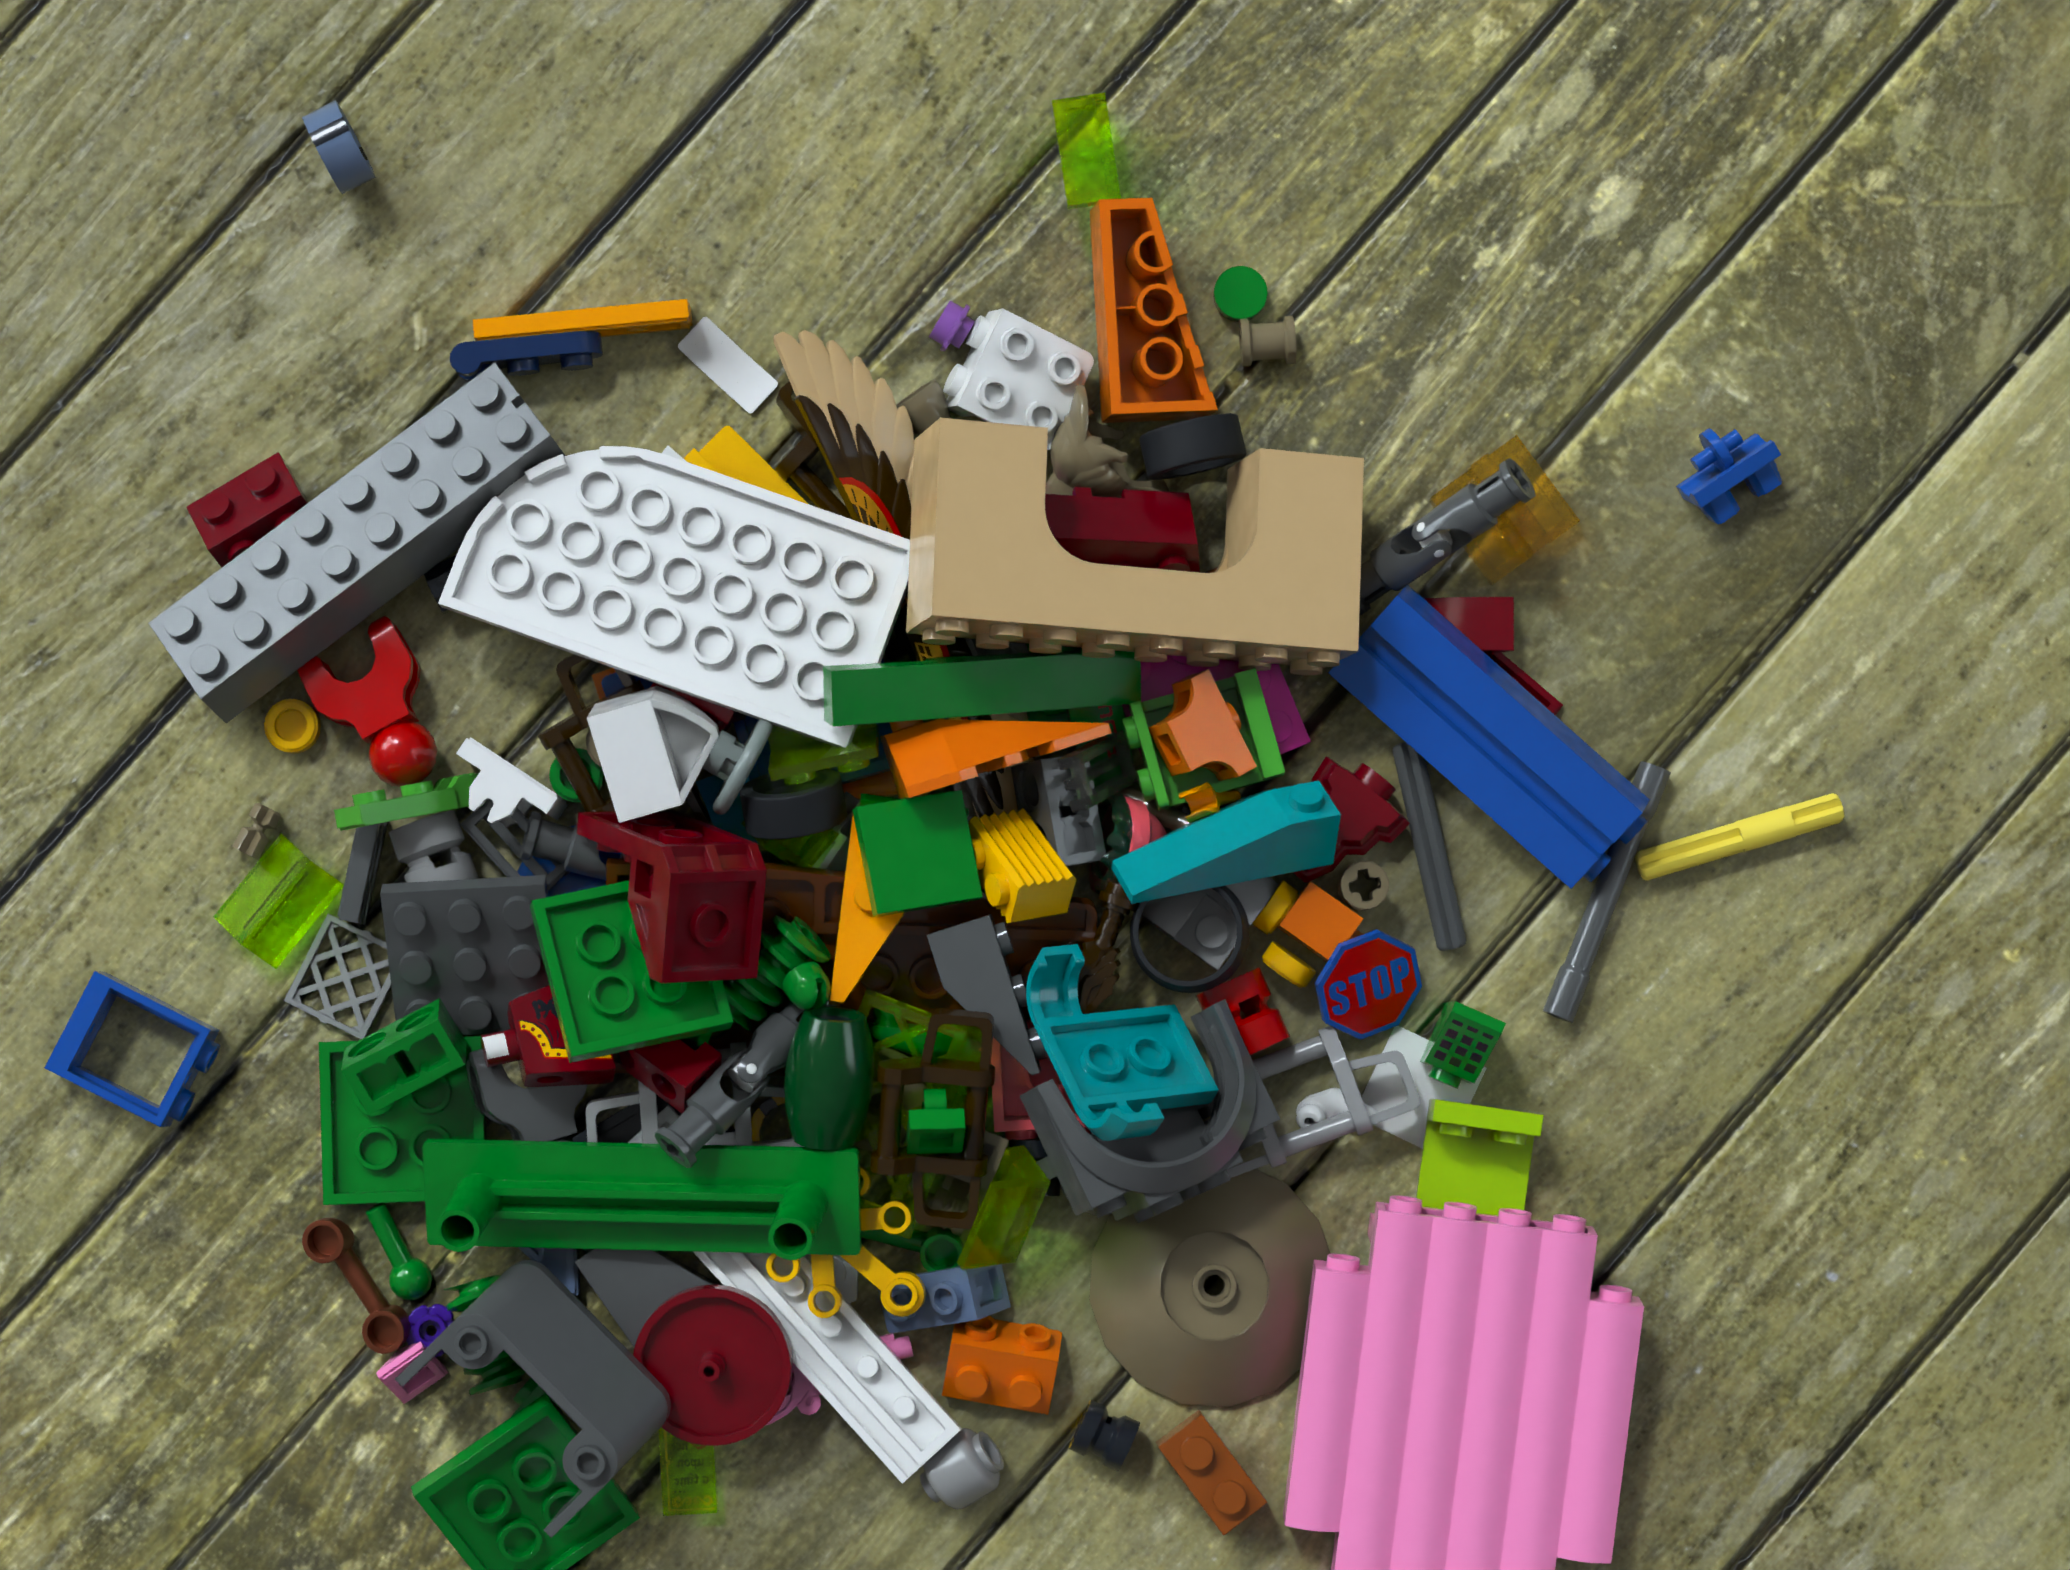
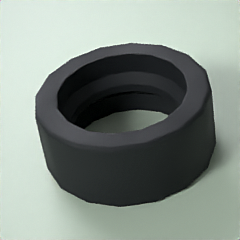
M1232 413L1215 414L1180 421L1151 430L1141 435L1139 439L1148 479L1152 480L1182 477L1235 463L1245 458L1247 454L1238 415Z
M809 767L777 771L759 776L745 783L740 790L746 832L755 838L777 840L810 836L827 831L841 824L847 818L840 773L829 768Z

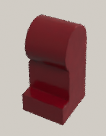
M679 1039L619 1052L618 1057L621 1066L629 1074L682 1114L688 1107L686 1104L687 1099L721 1065L722 1054L706 1042L694 1051Z

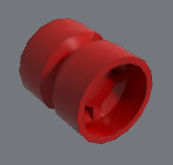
M1260 967L1196 995L1202 1011L1226 999L1250 1055L1290 1037L1279 1009L1269 1008L1266 1003L1271 996V992ZM1240 1010L1243 1011L1246 1016L1243 1019H1241L1240 1017Z

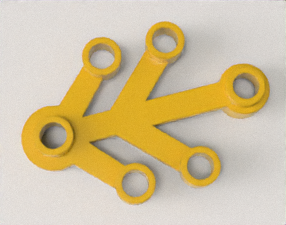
M860 1166V1174L863 1177L864 1184L860 1190V1197L866 1194L871 1186L870 1174L862 1166ZM899 1200L890 1201L882 1207L861 1209V1231L883 1229L890 1234L902 1233L912 1223L913 1214L911 1208L905 1202ZM899 1207L904 1211L905 1222L901 1227H892L887 1223L886 1212L889 1208ZM863 1245L858 1255H840L881 1291V1302L884 1308L891 1314L901 1317L909 1316L923 1305L926 1289L923 1281L916 1274L908 1271L893 1272ZM772 1253L766 1262L768 1275L777 1282H788L794 1279L800 1272V1259L792 1260L793 1270L789 1275L784 1276L776 1272L774 1261L778 1256ZM811 1254L813 1290L808 1296V1307L815 1316L828 1318L836 1314L842 1306V1295L838 1288H836L833 1255ZM903 1284L910 1288L912 1298L908 1304L900 1305L893 1300L892 1291L896 1285ZM828 1291L834 1296L835 1305L832 1310L823 1311L818 1308L815 1302L818 1292Z

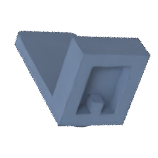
M1000 1254L980 1257L953 1268L916 1273L925 1285L926 1297L921 1308L909 1316H895L888 1312L881 1302L886 1328L889 1333L975 1321L1011 1307ZM899 1284L893 1288L892 1297L897 1304L906 1305L911 1301L912 1292L906 1285Z

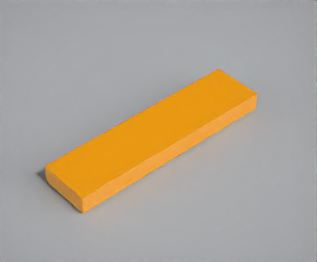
M687 299L473 319L474 338L476 341L574 331H595L601 333V337L690 329V326H693L691 307Z

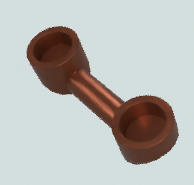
M322 1218L311 1223L303 1233L302 1244L304 1251L309 1258L318 1263L335 1261L370 1315L366 1318L362 1327V1335L366 1345L374 1352L381 1354L391 1353L403 1346L410 1334L411 1324L408 1319L409 1316L400 1306L388 1303L352 1249L355 1239L349 1225L336 1218Z

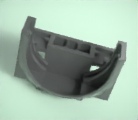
M1226 999L1190 1017L1211 1061L1214 1081L1219 1089L1217 1094L1209 1104L1160 1109L1164 1120L1151 1135L1111 1141L1101 1140L1095 1135L1091 1136L1079 1123L1053 1079L1020 1095L1021 1101L1047 1154V1157L1032 1164L1041 1184L1058 1177L1076 1216L1093 1209L1097 1219L1112 1212L1116 1221L1133 1214L1137 1223H1140L1231 1180L1227 1169L1244 1162L1239 1151L1268 1138L1263 1127L1280 1120V1117L1243 1042ZM1210 1117L1208 1124L1205 1127L1203 1119Z

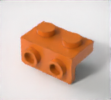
M990 1316L975 1321L954 1324L942 1396L1048 1415L1059 1361L1062 1332L1048 1329L1040 1324H1019L996 1320Z

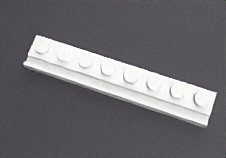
M667 1106L658 1114L659 1128H668L679 1117L671 1106ZM642 1130L628 1143H642ZM693 1251L724 1286L734 1287L750 1293L774 1312L789 1338L793 1363L902 1484L961 1431L962 1428L843 1296L840 1310L831 1317L820 1318L810 1311L808 1296L813 1290L811 1261L806 1255L800 1258V1272L794 1279L788 1282H777L768 1275L766 1270L767 1259L772 1253ZM778 1256L774 1261V1268L778 1274L786 1276L792 1272L793 1262ZM828 1291L818 1292L815 1300L818 1308L823 1311L832 1310L835 1305L834 1296Z

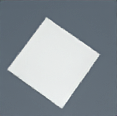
M1395 1026L1382 1053L1399 1051L1403 1054L1421 1102L1415 1110L1374 1124V1126L1423 1149L1429 1099L1470 1104L1486 1071V1067H1483L1475 1084L1461 1080L1458 1089L1441 1083L1428 1077L1432 1067L1420 1062L1429 1040L1400 1026ZM1391 1062L1376 1065L1362 1095L1363 1102L1376 1109L1378 1113L1403 1104L1408 1097L1398 1068Z

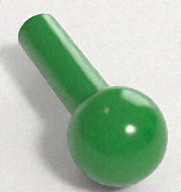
M380 1203L368 1209L365 1213L392 1265L389 1275V1284L392 1291L404 1300L413 1301L422 1298L428 1293L432 1285L431 1269L421 1259L411 1256L385 1203Z

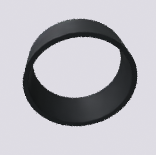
M1226 885L1212 889L1227 901L1234 913L1237 924L1236 944L1224 966L1214 974L1200 980L1181 981L1169 978L1157 971L1148 962L1140 946L1138 930L1142 912L1149 901L1139 903L1131 919L1130 942L1137 963L1154 982L1172 991L1198 993L1222 984L1238 969L1248 948L1249 923L1240 900Z

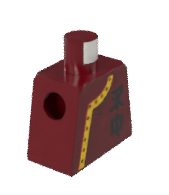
M550 985L509 1002L507 1012L509 1030L481 1035L482 1050L487 1067L518 1061L525 1087L589 1085L613 1082L616 1067L612 1054L569 1063Z

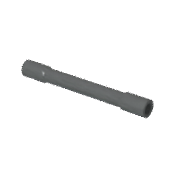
M1640 762L1632 784L1650 799L1641 814L1648 821L1626 845L1618 839L1610 846L1607 855L1612 859L1597 878L1566 960L1558 970L1543 1012L1573 1023L1590 980V970L1647 825L1655 815L1671 772L1651 763Z

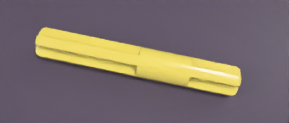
M1831 793L1741 819L1731 824L1640 850L1635 856L1636 865L1642 879L1648 881L1734 854L1791 839L1801 834L1840 823L1844 818L1842 802L1837 794Z

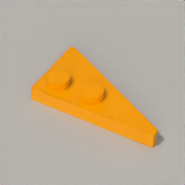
M853 815L829 1005L840 1006V1004L845 1002L880 948L885 944L906 913L873 917Z

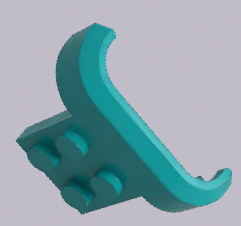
M1078 944L1042 947L1030 969L1027 979L1026 999L1029 1015L1076 1114L1096 1137L1104 1141L1148 1136L1154 1133L1164 1120L1160 1109L1209 1104L1212 1102L1219 1089L1175 1004L1083 1014L1079 1005L1077 989L1079 974L1085 964V958Z

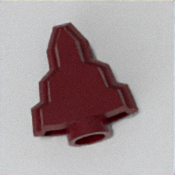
M1326 756L1312 777L1311 782H1321L1341 814L1334 863L1292 873L1304 883H1307L1332 872L1346 855H1365L1379 841L1392 843L1410 824L1388 801L1396 789L1364 763H1361L1354 772H1351Z

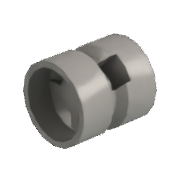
M455 810L431 815L389 832L398 862L408 864L409 870L404 875L406 883L479 879L470 853L460 851L459 845L463 842L464 835ZM439 856L440 867L435 868L430 858Z

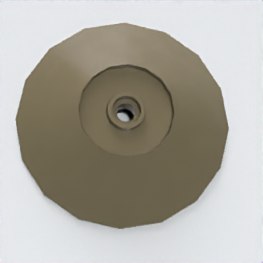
M1254 1169L1232 1177L1231 1180L1140 1223H1137L1133 1214L1118 1221L1115 1220L1113 1213L1110 1214L1092 1251L1089 1301L1105 1347L1137 1383L1180 1404L1231 1407L1276 1391L1301 1368L1314 1259L1327 1261V1255L1331 1253L1319 1220L1286 1183ZM1210 1275H1218L1224 1281V1288L1218 1295H1209L1204 1290V1281Z

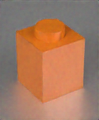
M1310 881L1300 892L1298 898L1277 928L1327 962L1339 943L1363 935L1362 932L1357 930V927L1364 918Z

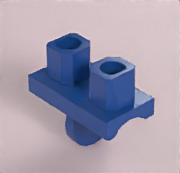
M1708 428L1699 434L1704 450L1690 459L1698 472L1676 487L1684 500L1698 506L1710 521L1719 525L1736 515L1740 510L1729 489L1744 480L1750 492L1757 497L1769 493L1782 484L1774 461L1781 453L1774 441L1769 440L1765 442L1756 433L1743 441L1741 435L1734 429L1720 439L1712 429Z

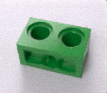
M439 998L344 1048L341 1071L368 1115H371L464 1066L467 1042Z

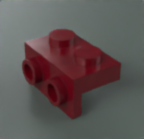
M277 452L188 505L186 508L208 551L218 564L223 567L305 506L308 501L304 497L287 463L280 453Z

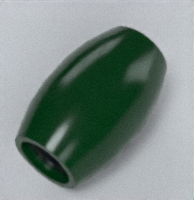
M822 1006L819 1009L811 1008L805 1010L798 1023L786 1060L784 1094L791 1134L794 1142L801 1146L817 1150H844L851 1148L855 1144L862 1129L872 1097L874 1079L873 1044L866 1016L862 1012L845 1007Z

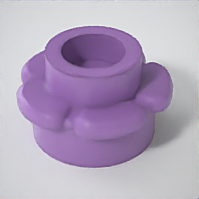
M951 300L948 302L929 335V338L942 345L941 351H946L949 344L958 349L962 345L975 322L966 316L970 310L969 305L966 304L963 308Z

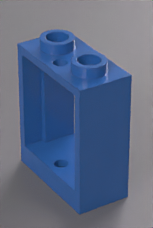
M94 971L44 1068L159 1127H170L174 1119L181 1122L189 1111L195 1098V1093L189 1089L198 1072L207 1073L216 1059L220 1044L214 1041L220 1030L107 972ZM117 996L195 1035L160 1106L81 1066Z

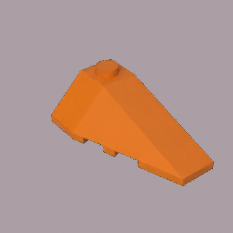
M935 719L928 722H923V720L889 722L892 733L880 736L900 799L911 798L978 777L980 773L1009 767L1029 760L1031 757L1059 751L1111 734L1112 732L1109 723Z

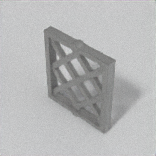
M327 914L284 1001L319 1018L322 1023H329L360 1039L365 1038L391 989L390 972L382 987L376 970L389 966L388 959L374 964L368 945L375 943L387 949L386 942L373 936L370 931H363L343 920H339V918ZM341 926L355 933L358 941L340 947L334 928ZM328 933L333 950L316 955ZM361 948L366 967L348 972L343 953ZM335 956L341 975L323 981L317 962ZM311 966L316 983L299 989ZM369 973L375 992L356 997L351 979ZM344 981L350 1000L331 1006L326 987ZM318 990L324 1009L317 1011L303 1004L300 996ZM376 999L364 1021L359 1004ZM352 1007L358 1025L349 1027L337 1021L334 1013Z

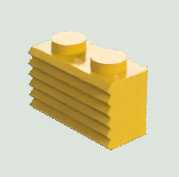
M1024 808L1019 812L1013 809L1009 814L1003 811L999 816L995 812L990 817L984 814L980 819L974 816L969 821V830L982 889L985 888L988 902L1001 910V916L1006 917V923L1068 912L1076 878Z

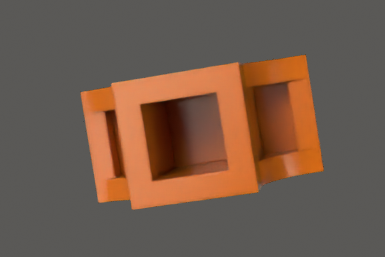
M1209 669L1188 675L1171 684L1174 691V704L1171 712L1160 722L1148 727L1171 776L1191 772L1199 767H1203L1214 773L1219 781L1239 777L1257 767L1239 731L1241 729L1240 718L1234 707L1229 702L1224 701Z

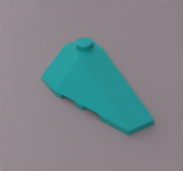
M1320 781L1267 790L1242 797L1220 808V811L1189 823L1113 860L1112 871L1131 904L1332 865L1334 863L1341 814Z

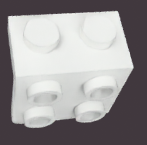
M1005 309L989 311L986 317L980 315L974 322L966 339V344L971 346L970 352L963 366L960 364L954 366L943 389V392L949 395L946 400L949 411L961 417L976 416L986 422L1048 428L1047 450L1051 449L1054 433L1064 422V417L1070 411L1076 385L1085 384L1093 367V356L1080 347Z

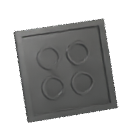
M546 875L382 884L380 896L396 1021L440 998L462 1035L490 1034L509 1030L510 1026L507 1016L509 1002L549 985L530 910L532 900L548 897Z

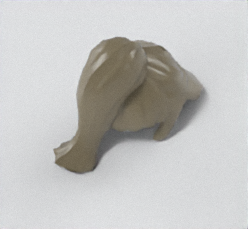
M1076 385L1070 411L1064 417V422L1054 433V439L1051 444L1053 473L1046 482L1045 494L1073 495L1074 487L1091 488L1092 496L1122 498L1123 489L1169 492L1164 480H1130L1123 462L1128 460V454L1120 452L1116 448L1104 443L1106 438L1122 439L1125 434L1124 431L1116 430L1108 425H1101L1093 420L1090 416L1095 413L1088 409L1085 385Z

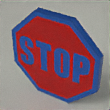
M1378 929L1339 943L1315 981L1322 1020L1326 1024L1360 1040L1398 1026L1422 988L1415 949Z

